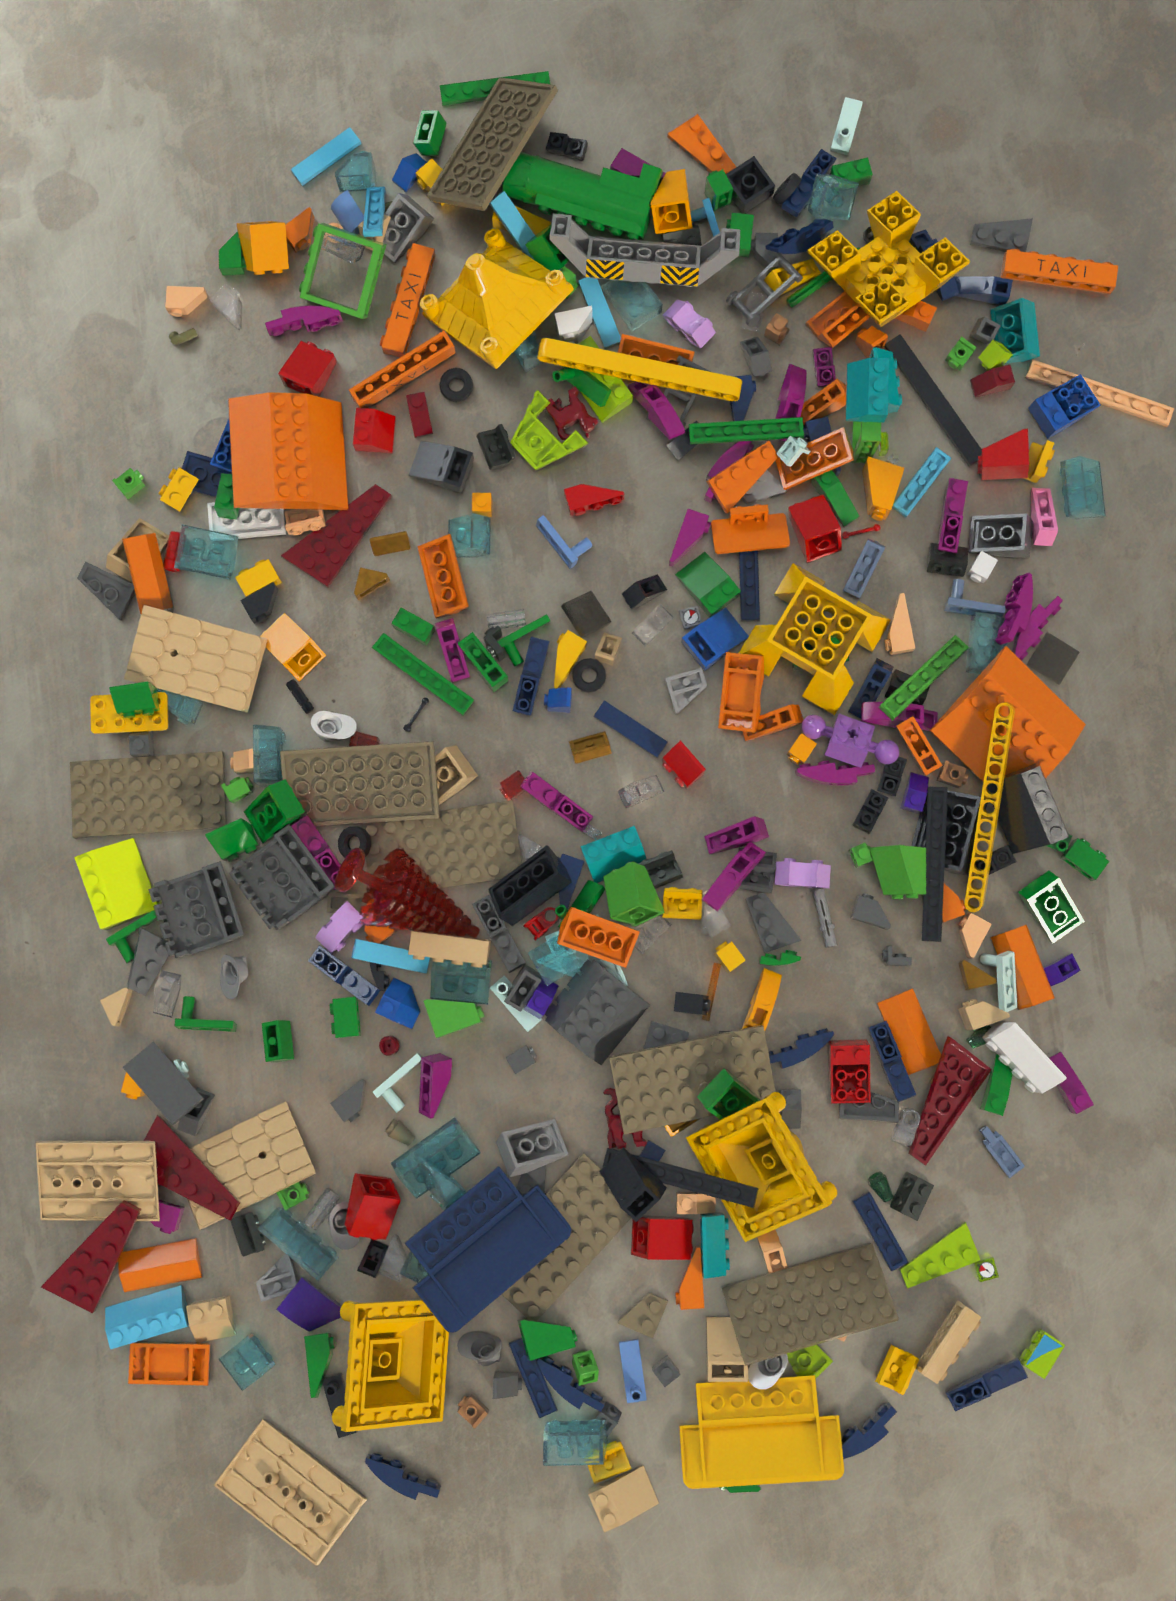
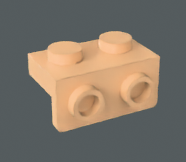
M293 509L284 511L285 529L289 535H300L304 531H317L321 527H326L323 510Z

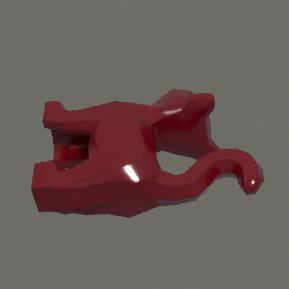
M576 387L568 390L570 404L563 408L561 407L562 401L560 398L555 402L552 398L548 399L550 404L546 407L548 415L554 420L558 435L562 440L565 441L571 435L566 434L565 430L577 422L580 423V428L585 437L589 438V433L598 424V419L588 414L585 405L577 398L578 390Z
M606 1088L603 1094L612 1097L611 1101L605 1106V1115L609 1128L607 1135L609 1149L616 1147L618 1149L626 1148L627 1144L623 1140L624 1133L620 1115H615L612 1111L618 1105L616 1092L613 1088ZM643 1131L629 1133L632 1134L636 1147L647 1145L646 1140L642 1138Z

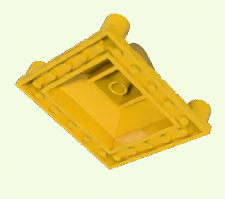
M493 228L487 231L484 236L488 246L483 253L471 255L465 262L460 276L438 299L433 294L425 295L420 300V307L423 310V316L497 369L574 288L572 284L567 282L560 270L550 271L546 269L543 265L507 242L499 229Z
M772 1092L762 1100L711 1125H705L697 1132L686 1137L706 1174L759 1188L754 1208L721 1199L745 1242L826 1208L837 1197V1189L834 1184L829 1181H823L820 1184L817 1181V1177L804 1157L800 1139L788 1129L786 1123L782 1120L779 1112L785 1108L786 1101L779 1092Z
M348 1300L344 1302L340 1309V1316L344 1321L350 1322L345 1405L338 1406L332 1414L334 1425L341 1427V1431L350 1432L443 1421L449 1332L443 1328L422 1300L367 1303Z

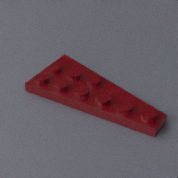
M375 484L348 504V510H340L325 522L326 527H321L320 530L311 532L283 553L281 557L329 588L392 495Z
M947 1036L908 1153L925 1166L992 1070L949 1036Z
M157 1115L144 1141H155L158 1184L231 1221L240 1202L164 1120Z
M125 1200L122 1201L48 1278L41 1288L93 1314L135 1225L141 1208Z

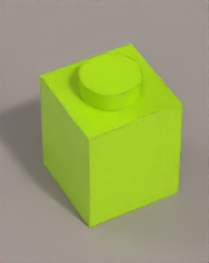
M992 340L978 358L983 362L981 365L986 370L1004 366L1013 354L1001 342Z

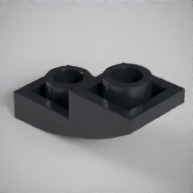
M550 132L546 150L564 157L584 160L588 142L583 139L569 138L568 134Z
M687 427L684 434L677 436L666 446L675 458L679 460L698 444H690L689 427Z
M898 756L895 762L884 765L877 791L896 797L907 762L906 758Z
M871 789L853 826L870 834L888 797Z
M1009 845L992 852L989 875L1017 862ZM976 860L977 868L985 869V862L983 860Z
M370 962L371 973L377 987L381 991H386V987L389 986V975H386V971H378V967H382L381 964Z

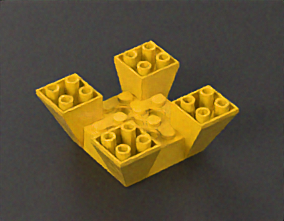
M895 191L867 210L874 240L859 250L838 230L808 249V253L880 327L933 293L970 263V260L946 237L924 252H918L909 243V240L921 213L898 191Z
M793 563L774 593L775 596L789 603L777 625H755L739 653L764 656V675L767 677L770 676L781 656L813 674L814 676L802 697L835 716L854 684L844 665L856 643L873 652L891 619L860 601L856 605L823 587L826 581ZM823 612H829L832 618L825 617ZM803 618L806 624H800L797 619ZM814 628H820L823 633L817 634ZM831 638H837L839 640V644H834L831 641ZM804 644L812 645L813 650H807Z

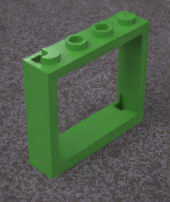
M318 223V226H315L313 231L314 242L310 245L308 251L310 256L309 262L304 267L305 278L299 287V292H301L300 298L361 319L367 318L387 244L325 223ZM325 232L373 248L357 310L310 294Z
M853 421L852 448L854 460L851 463H865L868 456L873 458L881 441V422Z

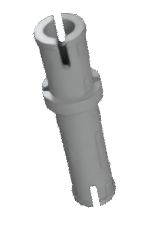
M819 889L812 892L821 924L819 928L823 933L825 947L829 948L838 945L834 933L835 924H832L825 890ZM820 901H822V903H823V908H824V912H825V917L823 916V912H822V907H821ZM825 920H827L830 936L827 933Z

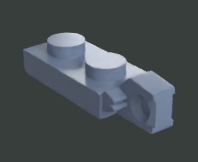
M984 1126L979 1130L985 1138L982 1141L985 1148L1008 1178H1011L1025 1167L1001 1134L997 1131L992 1133L988 1126Z

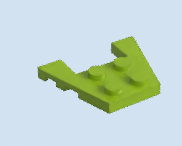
M537 390L510 442L535 470H539L588 444L577 430L563 443L552 434L537 418L550 404V401Z

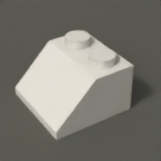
M592 305L555 313V327L558 340L579 344L592 324Z

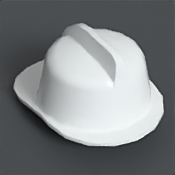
M319 711L311 718L312 729L324 741L346 739L354 735L357 730L355 720L344 714Z
M787 1354L751 1364L748 1369V1379L753 1387L757 1389L772 1387L785 1372L788 1363Z

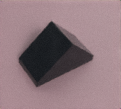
M371 1239L357 1271L376 1278L379 1275L389 1246Z

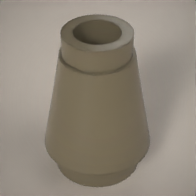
M393 1119L385 1130L388 1137L407 1146L415 1138L400 1120L396 1121Z

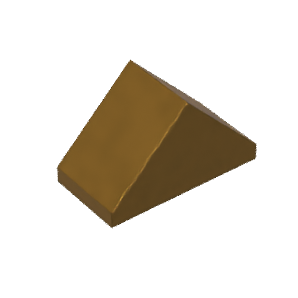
M360 567L354 590L356 598L360 600L389 582L390 579L387 573Z
M960 960L959 967L965 990L996 984L997 979L968 961Z

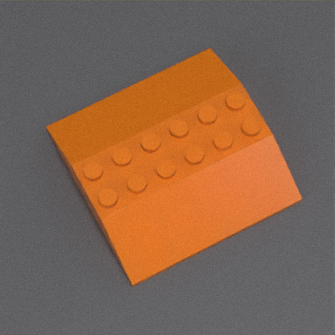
M275 392L228 399L234 508L348 510L342 402L304 393Z
M1005 646L930 731L984 782L995 709L1000 703H1011L1015 708L1005 775L1039 762L1044 776L1047 778L1069 753L1086 724ZM1002 706L1000 708L1001 715L1007 717L1010 709L1007 706ZM999 725L997 733L1005 736L1007 733L1006 727ZM999 744L994 746V752L997 755H1002L1004 752L1003 747ZM992 764L991 771L994 774H999L1001 768L998 764Z

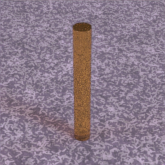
M719 963L713 964L707 992L711 1006L710 1010L707 1011V1015L702 1016V1020H710L721 968Z

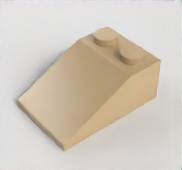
M139 518L107 554L106 568L133 584L122 539L156 533L160 554L162 555L167 547L169 535Z
M457 745L445 747L435 756L439 805L466 787L478 776Z
M644 1465L588 1489V1495L604 1533L625 1524L659 1504Z

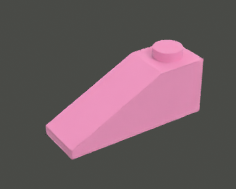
M1049 488L1031 489L1033 545L1052 546L1058 533L1055 510Z

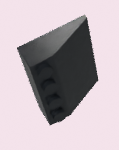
M1039 762L1004 776L998 819L1013 854L1050 845L1069 838ZM989 783V792L996 793L998 790L997 785Z
M948 791L945 871L969 876L981 801L980 796ZM928 792L923 811L919 815L911 845L914 847L926 848Z

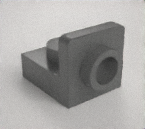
M892 945L886 946L885 950L882 951V960L885 961L886 966L912 965V957H906V954L899 953L892 957Z
M605 1402L602 1411L592 1421L589 1429L606 1439L618 1424L622 1412L614 1405Z

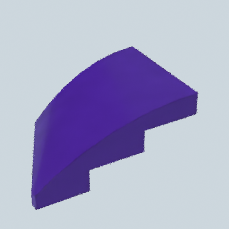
M302 1277L276 1310L293 1323L310 1332L341 1318L340 1309L342 1305L336 1300L333 1301L322 1290L317 1289Z

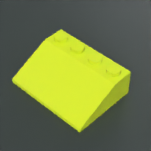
M134 838L97 848L74 857L100 929L108 930L142 917L153 911V906L158 905V902L152 903L148 891L152 886Z

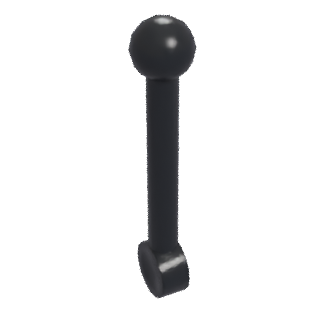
M424 697L421 700L422 703L410 722L404 725L403 729L406 732L411 731V725L423 707L429 703L428 698Z

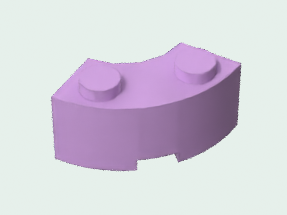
M677 299L662 316L676 332L682 331L688 342L698 348H702L716 333L712 328V322L708 318H703L696 313L688 301L684 302Z
M784 858V861L776 862L775 885L829 888L831 865H825L821 860H812L811 863L796 862V859Z
M346 901L332 915L331 920L320 929L315 938L331 954L335 950L339 952L346 945L345 941L352 932L356 933L362 927L361 922L364 917Z

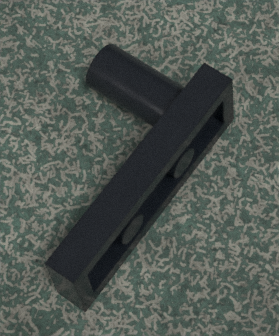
M342 1373L326 1377L323 1382L331 1415L338 1406L345 1405V1383ZM335 1425L338 1438L358 1432L341 1431V1427Z

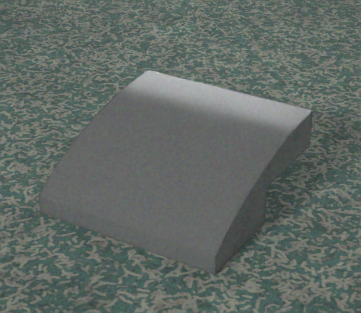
M766 852L761 861L742 881L739 888L772 893L777 853Z

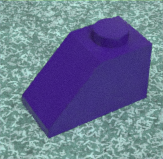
M910 772L900 809L916 814L923 811L928 792L929 777Z
M1072 953L1043 967L1050 986L1061 983L1081 971Z
M544 976L541 977V982L523 1009L538 1019L544 1016L559 985Z

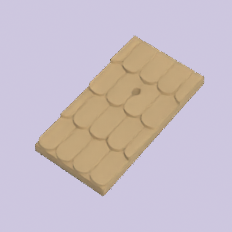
M144 605L124 679L136 683L148 681L158 689L248 713L268 639Z
M287 1102L266 1110L190 1148L240 1202L236 1212L315 1174V1169ZM187 1199L199 1231L224 1219V1217Z
M36 1141L40 1220L104 1221L125 1200L141 1208L136 1221H160L155 1141ZM75 1180H79L81 1183L77 1184Z
M262 1419L214 1484L216 1488L314 1565L321 1563L360 1507L367 1500L345 1480L337 1476L323 1463L315 1459L300 1445L265 1419Z

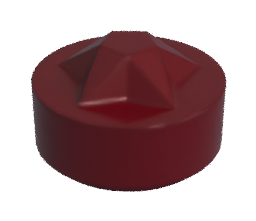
M385 1036L379 1043L380 1051L386 1056L396 1054L400 1046L398 1039L394 1036Z

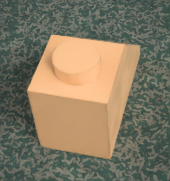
M167 286L165 308L169 314L175 317L188 315L207 299L208 294L204 287Z
M254 749L233 752V757L230 760L231 769H234V772L237 774L260 773V754Z
M972 913L967 914V916L963 915L959 922V926H961L959 934L966 956L969 959L975 957L992 925Z
M676 1192L677 1214L715 1213V1197L697 1192Z
M776 1230L758 1236L757 1239L768 1273L787 1269L783 1248Z

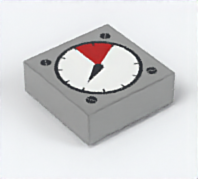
M698 606L679 610L684 630L696 627L702 623Z

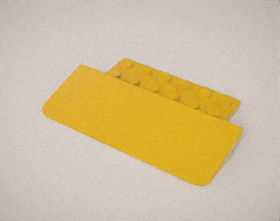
M815 1375L780 1377L768 1389H757L753 1387L749 1380L748 1382L696 1383L699 1424L679 1426L683 1482L688 1488L699 1489L837 1480L843 1476L844 1462L839 1415L819 1416Z

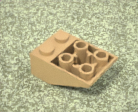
M706 1317L708 1382H748V1365L745 1366L731 1318Z

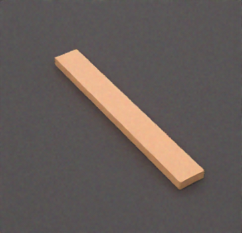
M1032 359L1025 378L1057 388L1078 375ZM1083 377L1101 405L1165 427L1169 425L1174 411L1173 407Z

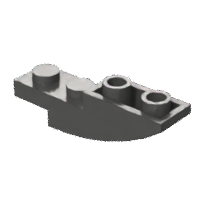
M488 895L473 903L472 905L508 972L511 973L525 965L526 962L504 921L498 917L490 896Z

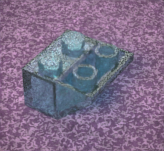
M558 935L528 952L547 986L581 967L570 948L557 944Z

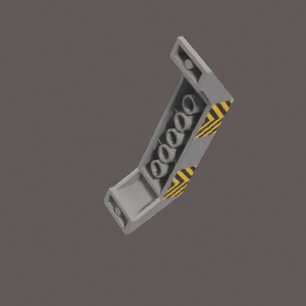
M553 214L550 241L585 277L610 279L613 281L624 280L647 282L650 284L659 283L698 287L739 256L740 229L722 228L719 234L699 246L589 236L572 220V215Z

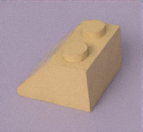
M977 999L965 1001L962 1003L963 1006L958 1008L966 1030H975L1010 1017L1009 1013L984 1001L978 1002Z
M230 1295L193 1302L186 1306L189 1326L196 1343L236 1336Z

